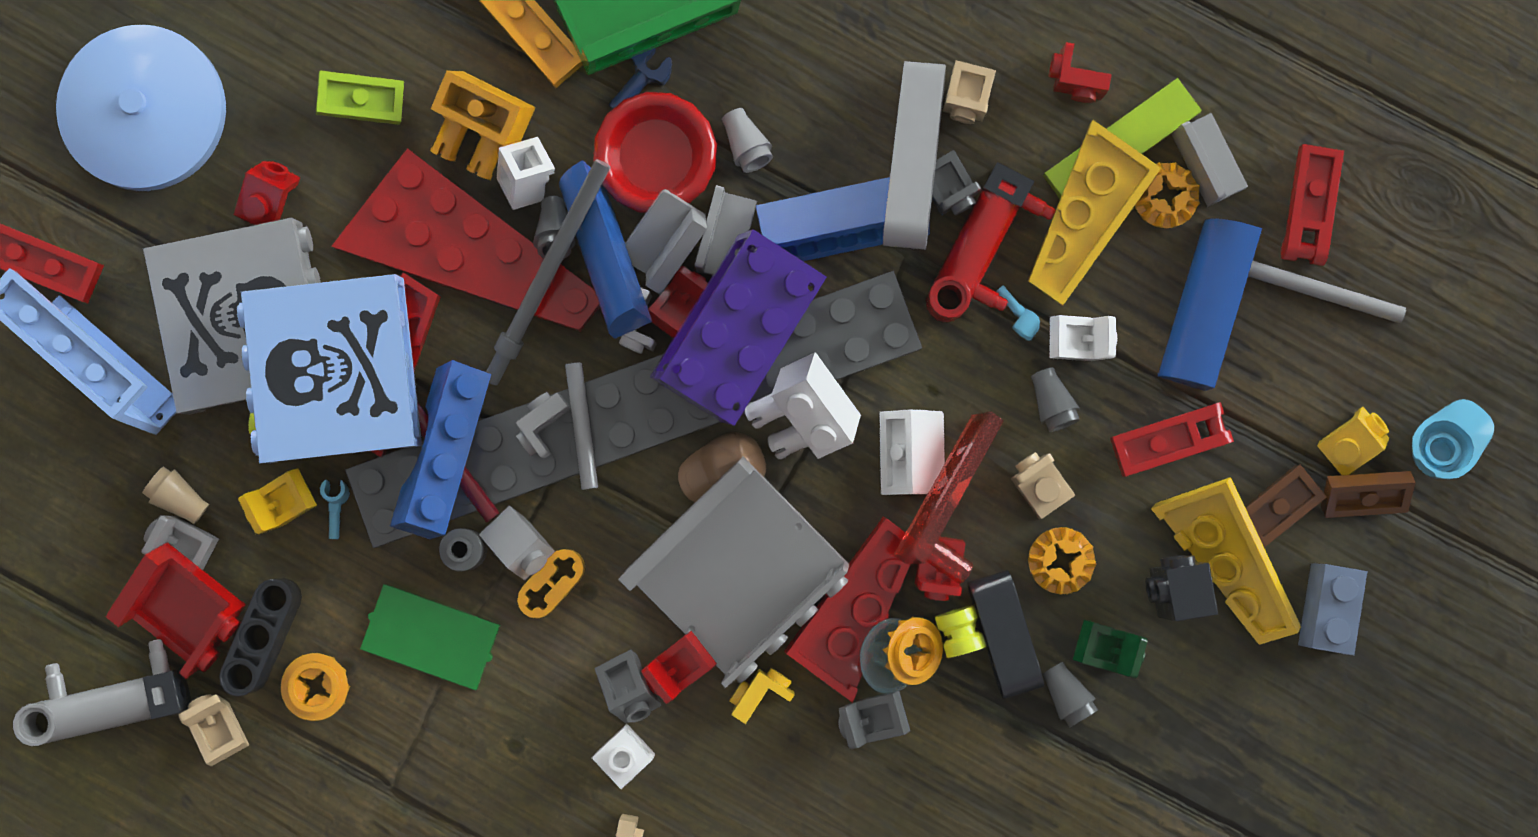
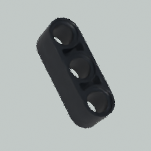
M1006 570L967 582L972 605L976 609L977 621L987 645V654L1002 698H1010L1044 687L1039 663L1009 571Z
M291 579L266 580L255 590L219 676L221 686L230 695L243 696L257 692L266 684L301 604V589ZM276 586L281 587L286 593V603L281 609L274 607L270 601V593ZM259 625L265 627L269 632V642L264 648L259 647L253 638L254 630ZM241 664L246 665L252 672V681L248 687L243 686L237 680L236 673Z

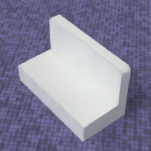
M898 410L880 412L881 495L945 493L944 414L942 411Z

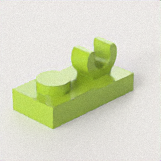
M319 71L316 115L400 125L404 81Z

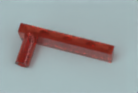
M992 411L974 414L970 417L894 553V556L905 564H925L927 562L958 584H961L968 578L972 571L973 563L940 541L939 537L1004 422L1003 419Z

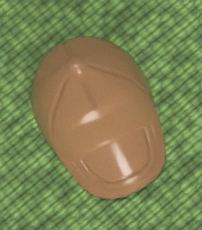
M732 432L713 439L697 450L679 468L678 481L683 493L688 499L696 502L742 456L764 477L767 464L757 441L746 434Z

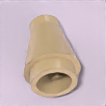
M164 466L153 476L142 492L150 498L148 503L182 517L192 524H195L209 506L175 469L171 472Z

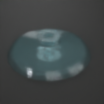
M890 618L879 622L869 631L861 647L860 666L864 679L874 690L881 693L901 691L909 685L893 679V673L884 667L888 662V657L882 650L889 645L891 638L888 632L895 631L898 627V621L902 619ZM913 644L911 647L904 649V653L909 656L917 651H922V648Z

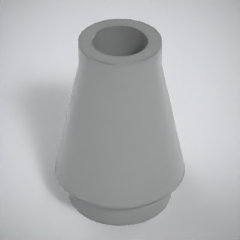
M737 108L723 116L722 122L726 128L735 165L741 166L745 173L756 171L767 165L773 158L770 152L772 145L749 119L744 109Z

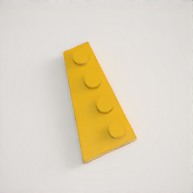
M1092 120L1028 282L1060 305H1064L1158 174L1161 167Z
M1231 477L1155 503L1151 510L1159 520L1164 519L1174 531V538L1183 550L1188 549L1195 556L1197 562L1209 563L1212 582L1217 585L1227 598L1225 603L1259 645L1299 632L1301 625Z

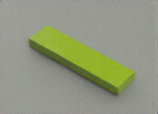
M1177 78L1112 124L1107 130L1141 154H1144L1172 134L1181 124L1197 116L1202 110ZM1080 148L1043 175L1059 198L1062 196Z

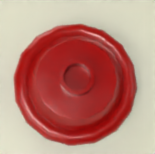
M644 92L624 99L605 116L595 136L593 162L595 159H598L611 167L602 186L618 203L638 213H646L664 189L689 204L704 192L716 169L717 143L709 121L694 104L672 93Z

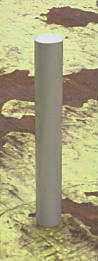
M582 363L566 364L581 489L598 488Z

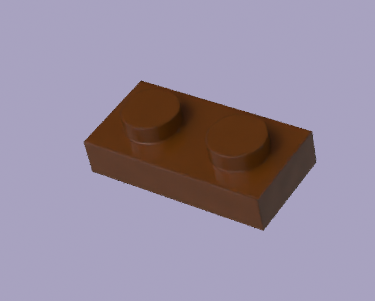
M1301 464L1291 468L1245 505V509L1265 548L1327 498V496Z
M1411 471L1327 476L1324 494L1327 498L1322 501L1321 508L1325 518L1408 513L1416 482Z

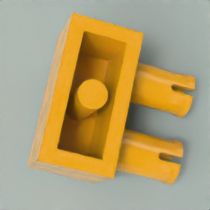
M446 71L431 107V110L441 114L445 119L430 151L436 155L441 153V157L446 160L455 161L467 129H471L477 132L481 138L466 169L471 173L478 172L477 176L491 180L492 173L498 162L499 148L521 142L536 107L464 71Z

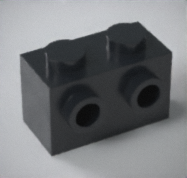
M1177 555L1161 558V566L1149 568L1151 578H1146L1145 580L1146 592L1150 603L1156 604L1158 618L1181 621L1218 614L1209 563L1196 562L1194 555Z

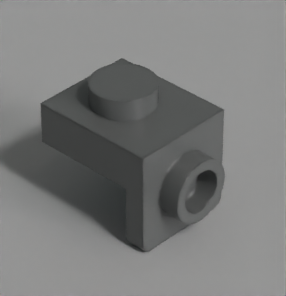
M953 150L937 159L932 200L941 216L951 210L956 216L976 204L974 197L978 195L981 187L978 182H972L956 152Z
M899 690L854 700L853 703L851 702L839 708V729L842 736L847 739L849 749L859 748L869 742L897 737L910 732Z

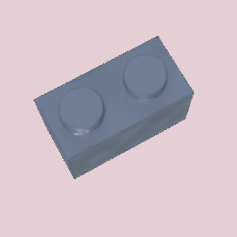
M1311 563L1299 635V646L1354 656L1368 571Z

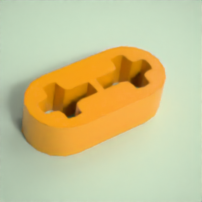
M562 549L554 552L547 559L545 566L539 572L533 574L518 593L517 601L523 614L530 618L545 617L560 604L584 575L585 564L580 554L574 550ZM570 557L573 558L575 563L572 569L576 572L574 577L571 578L565 575L555 583L551 578L559 570L558 565L555 563L557 559L560 558L565 561ZM548 584L552 589L544 597V601L548 604L546 608L543 609L538 606L531 609L528 606L531 601L528 595L529 590L538 592Z

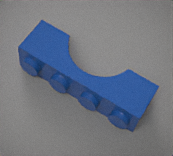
M454 360L436 368L425 406L428 411V425L424 443L410 476L401 487L390 527L427 539L446 534L490 381V373Z

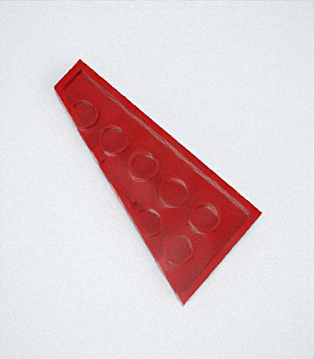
M408 148L331 246L334 249L516 310L519 309L544 260L538 254V249L535 248L531 241ZM560 264L534 316L581 332L600 305L595 290Z

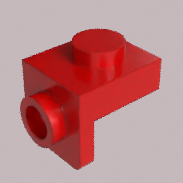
M1066 42L1060 54L1053 53L1049 77L1055 78L1053 91L1071 94L1072 100L1082 103H1094L1096 99L1102 100L1109 91L1112 74L1071 67L1074 43Z
M262 161L245 173L234 215L253 225L280 220L288 192L298 186L300 177L289 172L288 168L280 163Z
M681 266L675 273L672 282L648 309L652 323L674 338L707 286L708 282L696 272H691L685 266Z
M922 534L915 585L919 590L924 591V597L948 601L949 595L961 596L962 587L959 581L966 544L964 540Z
M689 631L656 656L641 672L646 678L650 690L668 704L681 691L710 671L717 663L694 633Z

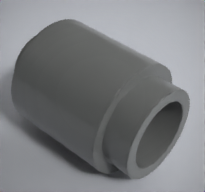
M459 528L448 532L442 538L439 553L443 563L450 569L455 571L472 570L484 562L488 551L487 544L479 536L480 533L478 531ZM460 541L464 542L468 548L467 554L463 558H459L456 553V546Z

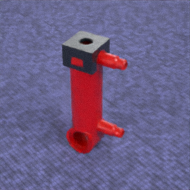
M998 162L996 163L927 294V310L936 320L951 322L960 318L969 307L972 298L990 308L994 307L1000 311L1005 309L1008 303L1007 299L980 283L1020 208L1048 220H1051L1054 216L1055 208L1029 193L1034 183L1033 180ZM944 289L954 291L959 299L958 307L948 310L940 306L937 298L938 292Z

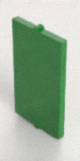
M384 584L374 612L368 614L370 623L360 649L477 690L487 662L493 659L491 650L500 624Z

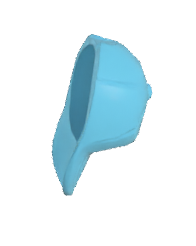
M1462 399L1452 402L1425 420L1414 433L1412 440V458L1414 463L1425 475L1434 479H1453L1463 476L1474 467L1492 439L1495 426L1491 417L1472 401Z

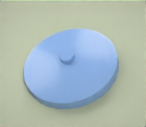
M131 25L101 34L86 44L75 55L65 70L59 85L56 115L64 144L74 159L85 170L104 182L119 188L151 191L175 185L190 177L205 164L218 145L223 132L226 117V100L222 82L216 69L206 55L193 43L165 28L150 25Z

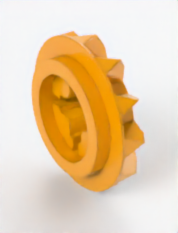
M1159 162L1157 165L1161 167L1160 171L1135 204V208L1139 215L1149 224L1159 228H1173L1182 225L1194 214L1200 203V185L1196 183L1192 172L1179 166L1177 162ZM1163 182L1167 184L1170 190H1182L1181 193L1172 199L1173 205L1171 207L1165 199H1151V197H1154L1163 189Z
M1066 527L1053 528L1042 533L1032 544L1028 557L1029 569L1034 580L1043 589L1056 594L1077 592L1091 580L1096 566L1093 546L1082 533ZM1054 544L1064 554L1078 553V556L1073 557L1074 560L1069 562L1071 577L1062 568H1050L1047 570L1046 567L1057 559L1055 553L1057 550Z
M912 616L908 620H899L896 630L888 632L891 638L888 647L882 649L888 657V662L884 667L893 673V679L909 685L921 684L931 678L940 665L943 654V642L940 632L932 622L924 618ZM912 644L922 648V651H917L911 654V656L904 653V649L911 647Z
M310 653L295 659L286 668L281 680V695L286 707L297 717L309 721L323 720L333 716L345 704L350 688L346 669L334 657L320 653ZM325 672L322 686L330 696L318 693L307 702L310 686L301 677L313 680Z

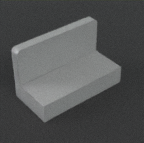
M1212 113L1192 123L1187 121L1181 124L1171 134L1188 169L1192 172L1193 178L1200 185L1199 191L1207 207L1248 187Z
M716 185L706 221L707 230L702 236L695 262L697 273L713 276L737 236L750 231L757 205L756 200L725 193L724 187Z
M664 189L660 192L625 242L632 265L646 273V286L658 294L662 293L707 230L706 216L703 212L668 190Z

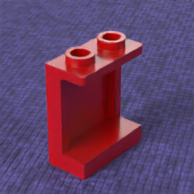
M167 542L144 555L105 617L117 627L133 619L157 639L162 640L163 644L186 661L179 672L186 679L199 669L203 673L206 672L220 656L217 647L221 641L226 642L239 628L241 622L237 620V617L246 604Z

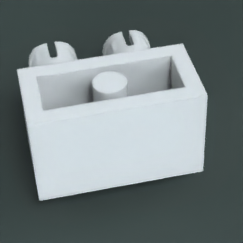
M816 352L781 368L773 392L761 399L748 403L745 408V414L749 421L757 418L752 422V426L756 429L784 415L792 423L793 426L773 433L768 437L771 451L779 450L775 453L778 459H783L806 447H809L819 459L852 444L861 416Z

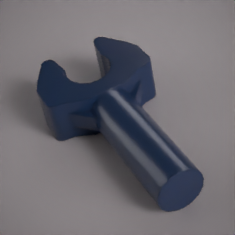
M656 48L632 57V61L635 64V74L608 106L614 109L624 99L638 95L647 84L657 83L664 86L671 75V58H666L658 69L651 70L646 66V63L652 58Z

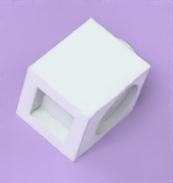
M626 724L595 753L592 759L622 789L653 760L655 753Z

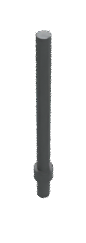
M595 159L507 332L500 334L494 346L496 353L486 371L491 374L490 384H499L511 359H516L524 345L521 339L611 168L607 163Z

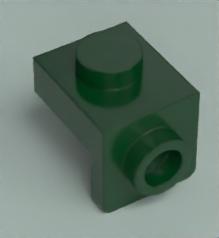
M1084 620L1073 660L1136 679L1144 661L1148 640L1142 636Z

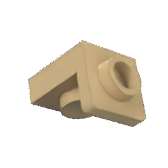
M1035 452L1015 466L1019 473L1013 476L1011 480L1037 517L1043 519L1073 498L1075 494L1053 464L1055 460L1051 454L1043 455L1040 458Z

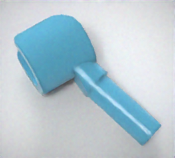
M1004 285L1001 286L996 292L1001 297L1007 299V306L1019 317L1012 326V329L1021 337L1030 341L1039 330V317L1034 312L1020 305Z
M324 480L320 487L322 497L329 502V539H339L341 505L348 500L350 495L348 486L342 480L340 482L341 491L336 497L329 496L330 482L328 480Z

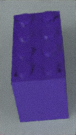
M754 229L739 234L650 375V378L720 422L735 426L827 277ZM808 286H813V290L810 291ZM667 363L668 365H667L666 369L664 370V369H663V366H664V364ZM737 402L739 409L733 410V405Z

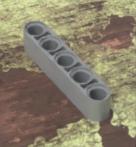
M904 61L885 214L883 246L926 250L946 64Z

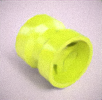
M974 605L935 616L938 630L944 632V635L948 638L943 645L947 658L964 655L987 646L983 633L975 630L978 616Z

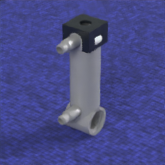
M160 639L149 641L148 643L152 676L67 695L64 677L60 672L59 664L46 665L45 680L49 700L31 703L22 707L16 713L13 720V730L16 737L23 744L39 746L181 713L188 710V705L192 702L187 678L185 679L179 674L181 669L170 671L167 653ZM39 713H43L48 720V728L45 733L41 732L36 725V718Z

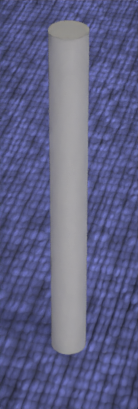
M1252 261L1248 277L1397 323L1403 321L1406 313L1405 307L1256 261Z

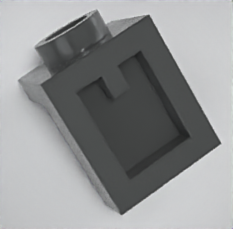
M632 650L594 668L609 711L624 723L641 721L647 718L651 711L661 706L659 697L650 690L646 678L641 672L642 666L638 655Z

